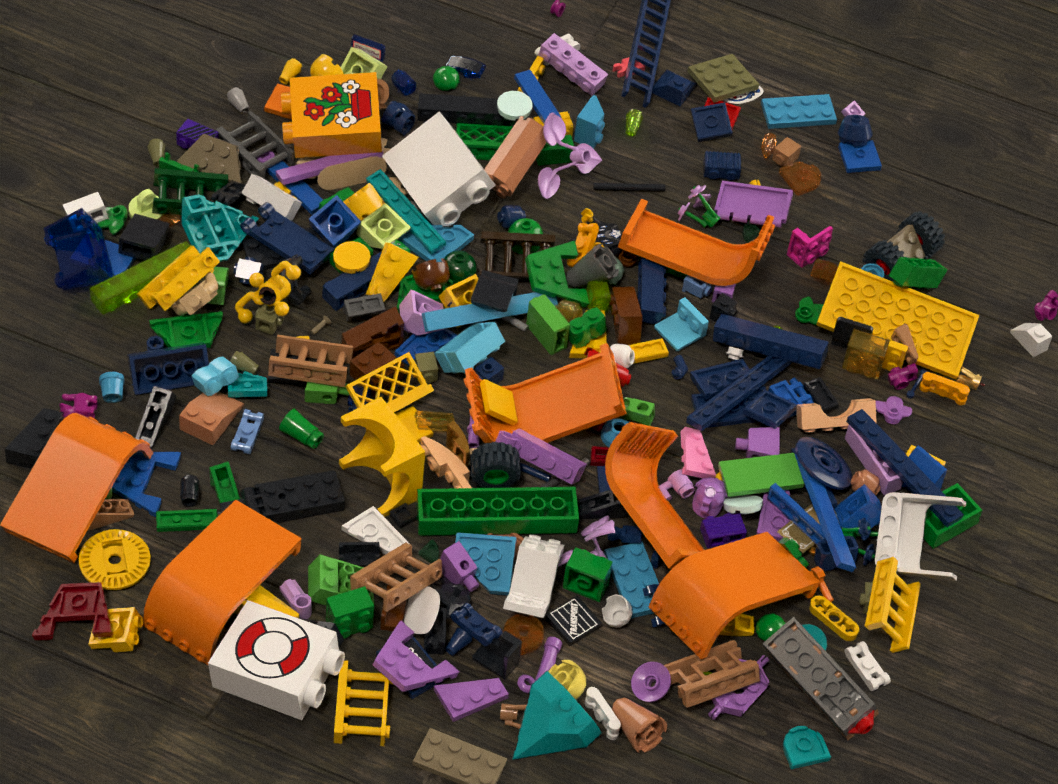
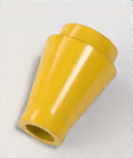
M293 58L288 60L279 77V81L287 85L290 78L296 77L301 72L302 64Z

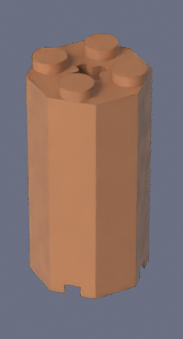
M520 116L484 169L496 185L492 189L501 198L511 197L547 143L543 133L544 126L532 118L523 120L524 117Z

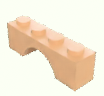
M871 398L851 400L848 409L841 415L834 417L827 416L820 405L816 403L797 404V427L804 430V432H815L817 428H822L823 431L834 430V427L848 429L847 417L861 409L877 423L876 401Z

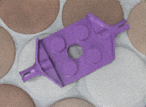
M762 655L757 661L759 664L760 681L740 688L743 691L742 694H736L731 691L712 698L715 707L708 713L710 718L712 717L715 720L720 713L742 716L768 688L769 680L762 669L769 662L768 657L765 658V655Z

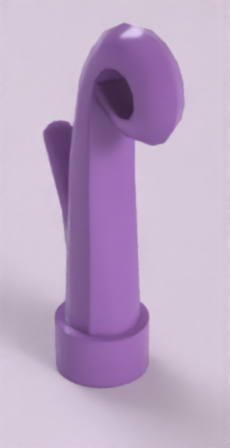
M556 637L547 638L544 645V654L535 680L529 675H522L518 678V687L523 692L529 693L531 685L555 665L557 654L562 646L561 640ZM524 681H528L530 686L526 685Z

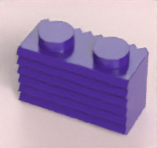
M727 513L721 517L708 516L702 520L700 526L708 549L744 539L747 533L740 513Z

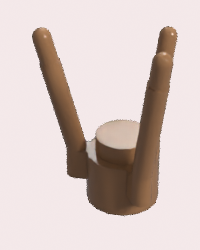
M502 703L500 720H505V725L520 729L521 724L513 722V719L517 720L518 710H525L527 705Z

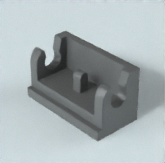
M381 293L344 300L343 304L346 322L351 321L353 317L385 312Z

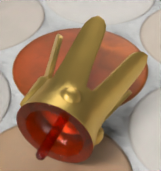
M962 366L961 371L965 375H958L959 379H957V382L973 390H977L979 384L985 386V384L980 383L982 376L975 375Z

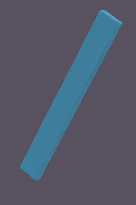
M533 292L513 296L506 312L468 304L421 313L425 332L528 313L529 301L543 294ZM547 296L552 304L558 307L557 297Z

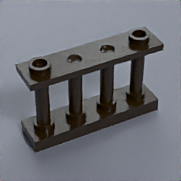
M481 231L480 243H484L486 246L485 270L519 279L518 281H530L525 261L527 255L530 254V248L532 246H540L542 251L554 247L555 235ZM495 244H503L505 247L504 272L493 271V246ZM514 245H521L523 247L522 273L511 272L512 247Z

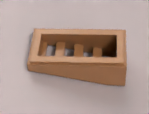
M904 324L895 328L891 339L908 346L905 360L909 365L916 363L919 357L908 325Z

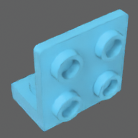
M684 297L679 300L677 313L655 324L654 328L676 351H679L706 336L709 321Z

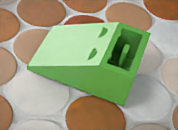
M320 554L308 566V595L311 597V601L326 605V598L351 591L350 576L364 567ZM368 591L374 604V593Z

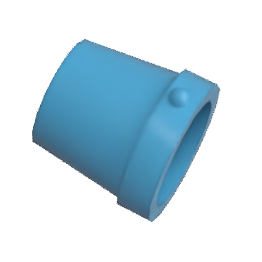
M106 372L100 375L99 384L105 402L116 403L122 400L123 385L125 383L123 374L119 372Z

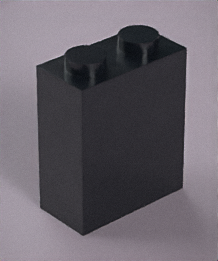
M135 213L119 238L118 253L154 263L169 238L170 223Z

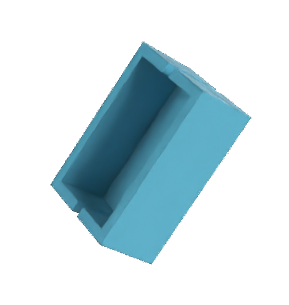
M495 322L473 323L434 354L444 373L452 372L455 374L463 372L465 374V369L471 367L474 369L473 366L486 360L488 354L499 350L500 345L505 340Z

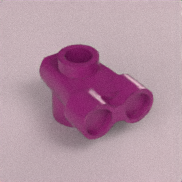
M1050 290L1045 299L1035 305L1034 312L1038 320L1043 321L1045 318L1053 320L1058 309V294L1055 291Z
M916 364L907 365L902 369L900 367L891 369L890 373H888L889 384L894 385L896 390L906 388L909 385L908 381L918 378Z

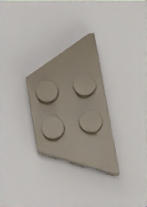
M203 134L177 161L193 169L194 164L199 165L200 172L228 174V182L233 180L243 184L240 175L241 164L238 158V146L207 134Z

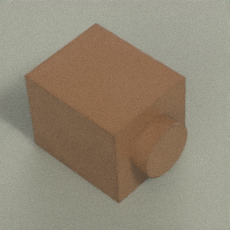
M786 137L774 148L772 160L787 169L799 158L801 145Z

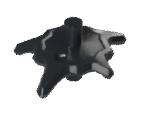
M443 576L440 578L443 585L439 586V590L436 591L440 595V602L444 604V608L447 610L446 618L449 619L454 611L461 609L462 605L465 603L470 604L472 592L464 589L461 584L450 582Z

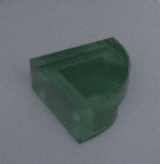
M750 220L745 223L743 228V238L748 243L758 237L760 229L756 225L750 224Z
M433 539L419 551V555L430 564L439 559L438 545Z

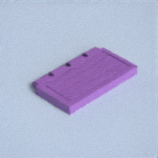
M722 181L714 211L721 220L729 221L730 217L733 216L732 221L747 223L748 219H750V224L763 225L767 215L775 217L772 224L775 227L781 228L782 223L786 224L793 190Z

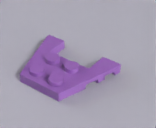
M402 621L398 623L373 663V666L402 692L423 687L429 682H442L444 678L450 677L453 679L459 673L447 660L431 669L423 660L417 657L404 645L405 642L413 638L415 632Z

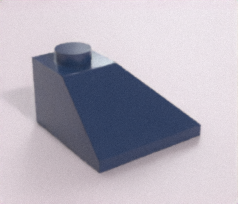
M666 70L654 84L652 93L681 106L695 89L697 83L670 70Z

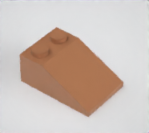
M219 391L210 396L202 393L190 401L179 415L180 430L214 445L244 407V403L228 397Z

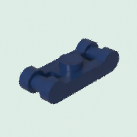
M465 603L459 611L456 610L451 614L452 620L484 646H488L494 638L497 639L503 634L499 626L493 625L469 603Z

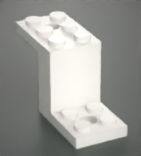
M537 535L525 536L519 546L510 592L505 600L503 609L544 618L550 605L559 559L564 550V545L560 544V541L555 539H549V541L541 540V537Z

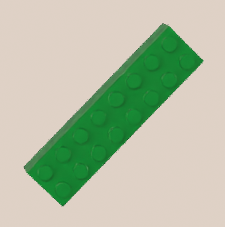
M576 487L417 489L418 535H456L457 533H577L579 514Z

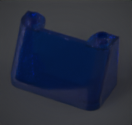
M83 208L44 228V240L48 246H52L55 249L60 272L56 273V278H54L58 288L68 290L104 283L114 279L103 232L99 224Z

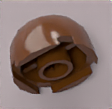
M441 258L442 262L432 259L417 265L416 271L412 269L411 272L416 285L423 290H431V292L442 290V286L447 283L450 276L446 259Z

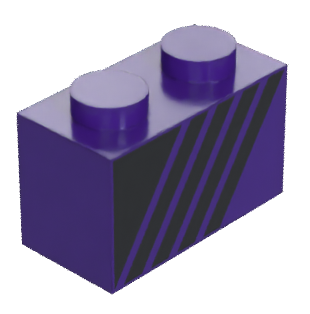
M187 119L176 132L177 145L189 149L203 134L219 139V132Z

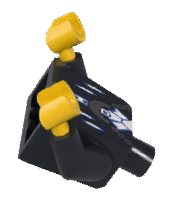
M585 208L581 212L583 216L581 218L582 222H588V225L596 223L599 226V232L593 247L602 244L601 246H607L615 257L620 255L622 249L618 248L622 233H620L618 225L599 221L593 216V212L590 209Z

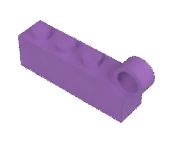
M520 428L514 430L512 434L500 431L495 441L512 445L519 452V457L571 485L579 482L587 465Z

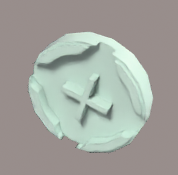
M508 91L500 95L497 100L498 112L509 120L519 119L520 116H523V119H525L532 111V101L525 93Z
M756 495L732 496L724 500V509L733 514L735 510L740 511L742 514L754 513L763 507V499Z

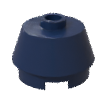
M848 115L844 117L838 129L839 141L843 144L845 142L853 143V146L856 147L867 145V141H870L873 135L869 119L862 115Z

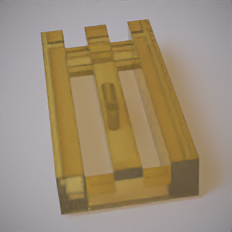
M416 411L414 415L416 424H418L417 429L447 431L448 424L454 421L453 413Z

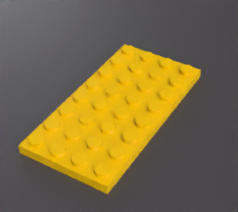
M840 261L816 325L834 332L837 318L844 317L872 326L874 330L869 346L887 352L895 328L907 324L919 357L915 364L956 380L979 315L911 288L900 287L890 280Z

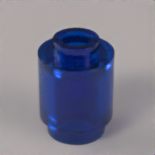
M397 70L393 73L391 77L392 83L403 95H409L415 91L416 82L405 71Z

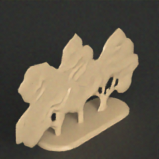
M381 138L383 155L391 149L384 148L388 141L385 138ZM327 156L300 158L298 159L296 164H302ZM375 156L331 165L320 172L317 181L319 186L325 190L365 183L366 178L381 169L385 173L386 161L383 157Z

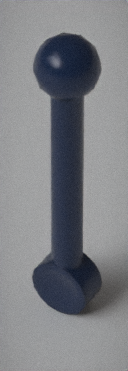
M920 370V376L912 389L907 392L906 396L912 399L914 397V391L927 370Z

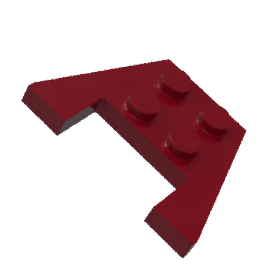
M101 582L61 584L49 604L50 609L46 615L42 616L40 626L32 633L34 640H52L56 622L94 620L92 630L94 638L112 637L113 632Z

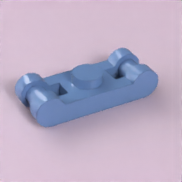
M244 410L240 425L231 443V450H241L246 454H251L264 420V413L258 412L256 414L252 413L251 410ZM249 420L255 421L254 424H253V423H248V422H249Z

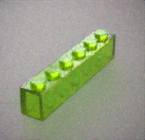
M185 241L91 287V301L102 315L130 303L138 298L137 293L189 248L190 244Z

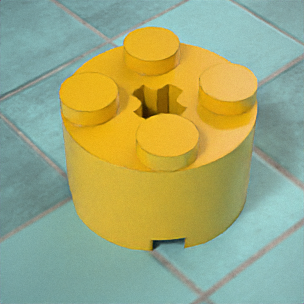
M370 183L343 201L360 221L385 204Z

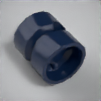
M392 103L386 108L382 116V123L390 128H394L400 134L406 135L415 123V115L407 110L403 111V108Z

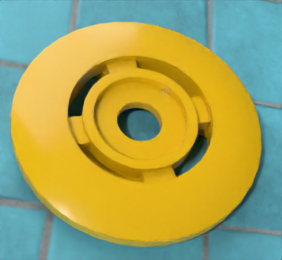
M118 529L106 530L95 534L85 542L79 553V567L82 575L90 583L101 582L103 589L121 590L138 583L146 575L151 561L149 548L143 539L132 532ZM111 556H119L121 558L118 564H111L108 560Z

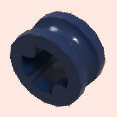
M152 336L148 338L147 351L164 348V341L161 337Z

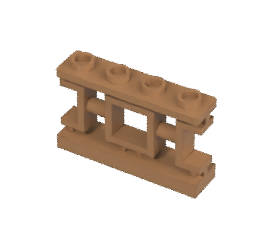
M735 640L711 648L707 658L700 659L696 654L664 665L670 673L671 684L680 683L678 695L682 698L683 705L686 708L760 681L759 664L751 659L741 662L739 660L742 659L741 648L737 647ZM713 669H715V670L717 671V672L712 673V674H709V675H707V676H705V675L703 674L704 672H707V671H710V670H713Z

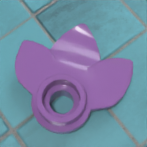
M896 396L889 397L886 402L876 401V410L884 415L887 423L897 424L902 417H909L912 414V408L903 406L902 399Z

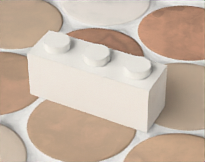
M251 174L242 191V194L247 196V201L260 205L268 202L272 204L275 211L291 221L302 204L298 199L254 174Z

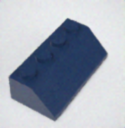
M203 342L127 354L135 395L152 392L154 386L166 390L194 385L192 374L199 368L209 365L206 344Z

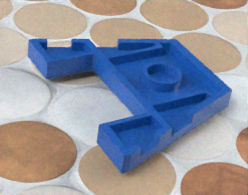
M143 452L134 453L119 473L112 486V492L123 499H129L135 503V506L140 509L144 508L149 511L151 516L156 517V511L159 510L162 500L158 497L146 495L144 491L155 466L176 471L181 459V452H153L150 459H147Z

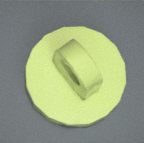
M146 189L130 201L129 216L131 219L135 213L157 220L163 219L164 214L152 213L153 199L159 198L152 190Z

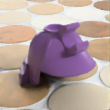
M702 478V480H699L694 485V487H697L692 502L693 510L702 518L708 516L715 517L720 512L724 500L729 497L727 496L723 481L718 478Z

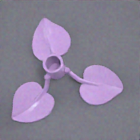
M554 112L549 114L544 123V138L551 146L558 143L561 146L572 149L573 151L570 153L572 163L556 168L553 171L549 167L543 168L540 171L538 186L544 199L552 197L558 190L560 185V177L556 174L558 171L576 166L580 173L586 174L602 161L597 152L588 144L582 143L574 147L561 142L566 134V126L564 121L555 115Z
M609 516L591 523L581 533L582 536H586L584 538L585 541L592 539L596 549L590 553L605 558L607 557L601 551L596 537L615 533L614 521H608ZM569 550L561 555L558 567L569 561L573 550Z

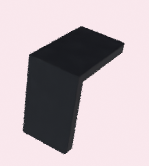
M504 631L500 639L494 638L488 646L481 644L479 649L473 654L472 660L506 680L519 664L522 641Z

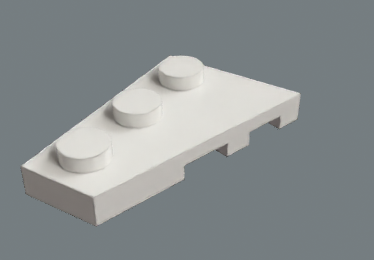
M374 506L342 525V531L362 542H379V551L384 554L407 542Z

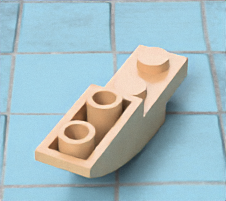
M425 436L421 437V447L425 450V457L428 460L430 469L435 471L438 477L445 475L448 483H451L454 488H472L469 484L470 471L465 464L440 443Z

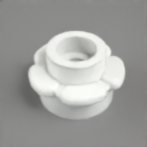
M729 347L726 354H729L728 358L739 360V358L744 357L742 356L744 350Z

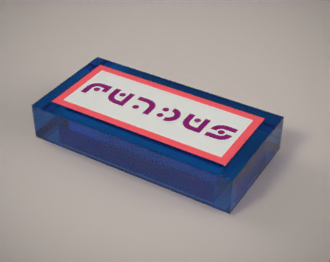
M355 34L352 36L351 47L360 49L378 61L383 62L385 59V45Z

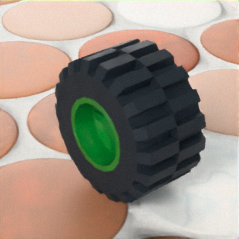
M504 442L485 443L483 446L480 445L472 451L470 456L471 478L477 486L482 488L511 487L510 485H514L516 481H519L521 476L519 452L512 445L505 444Z

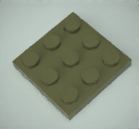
M733 54L688 67L690 76L714 103L759 89V83Z

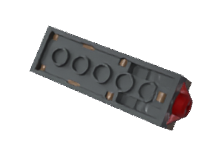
M794 617L763 643L767 654L847 740L851 739L855 734H866L873 728L874 718L879 714L875 703Z

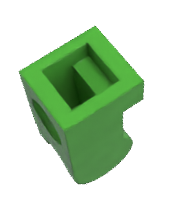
M623 398L627 414L620 416V418L651 426L655 417V404L635 398Z

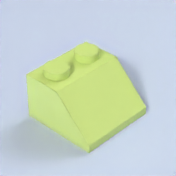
M351 47L340 68L344 74L376 72L377 79H381L388 66L364 51Z
M385 203L361 221V224L358 226L357 235L368 243L370 247L383 249L385 242L391 243L408 232L411 227Z

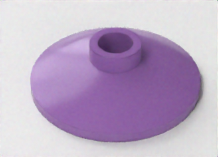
M658 662L642 664L636 669L631 680L633 693L644 702L660 700L666 695L671 684L668 669ZM656 681L655 686L651 687V683Z

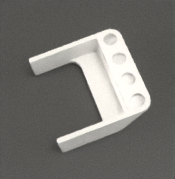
M896 492L886 494L882 501L875 564L877 565V561L895 557L898 560L896 574L957 581V576L951 572L921 570L920 557L927 509L935 504L966 507V502L962 498Z

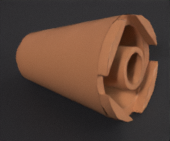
M627 698L617 699L613 703L612 711L619 719L621 729L633 749L637 752L639 750L648 752L663 739L661 737L662 732L666 733L667 723L662 717Z

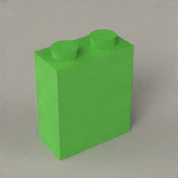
M545 294L533 298L529 301L526 324L548 353L554 355L567 348L570 324Z

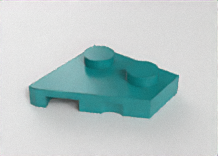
M244 371L243 374L238 373L239 377L228 385V397H267L266 377Z

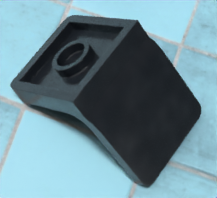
M482 270L472 294L471 303L488 309L506 312L512 297L517 296L519 279Z
M838 317L831 344L867 355L874 328L844 317Z

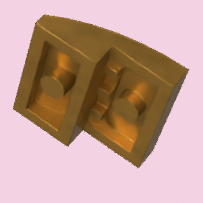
M452 421L447 427L446 448L453 452L468 468L470 450L467 439L458 424Z

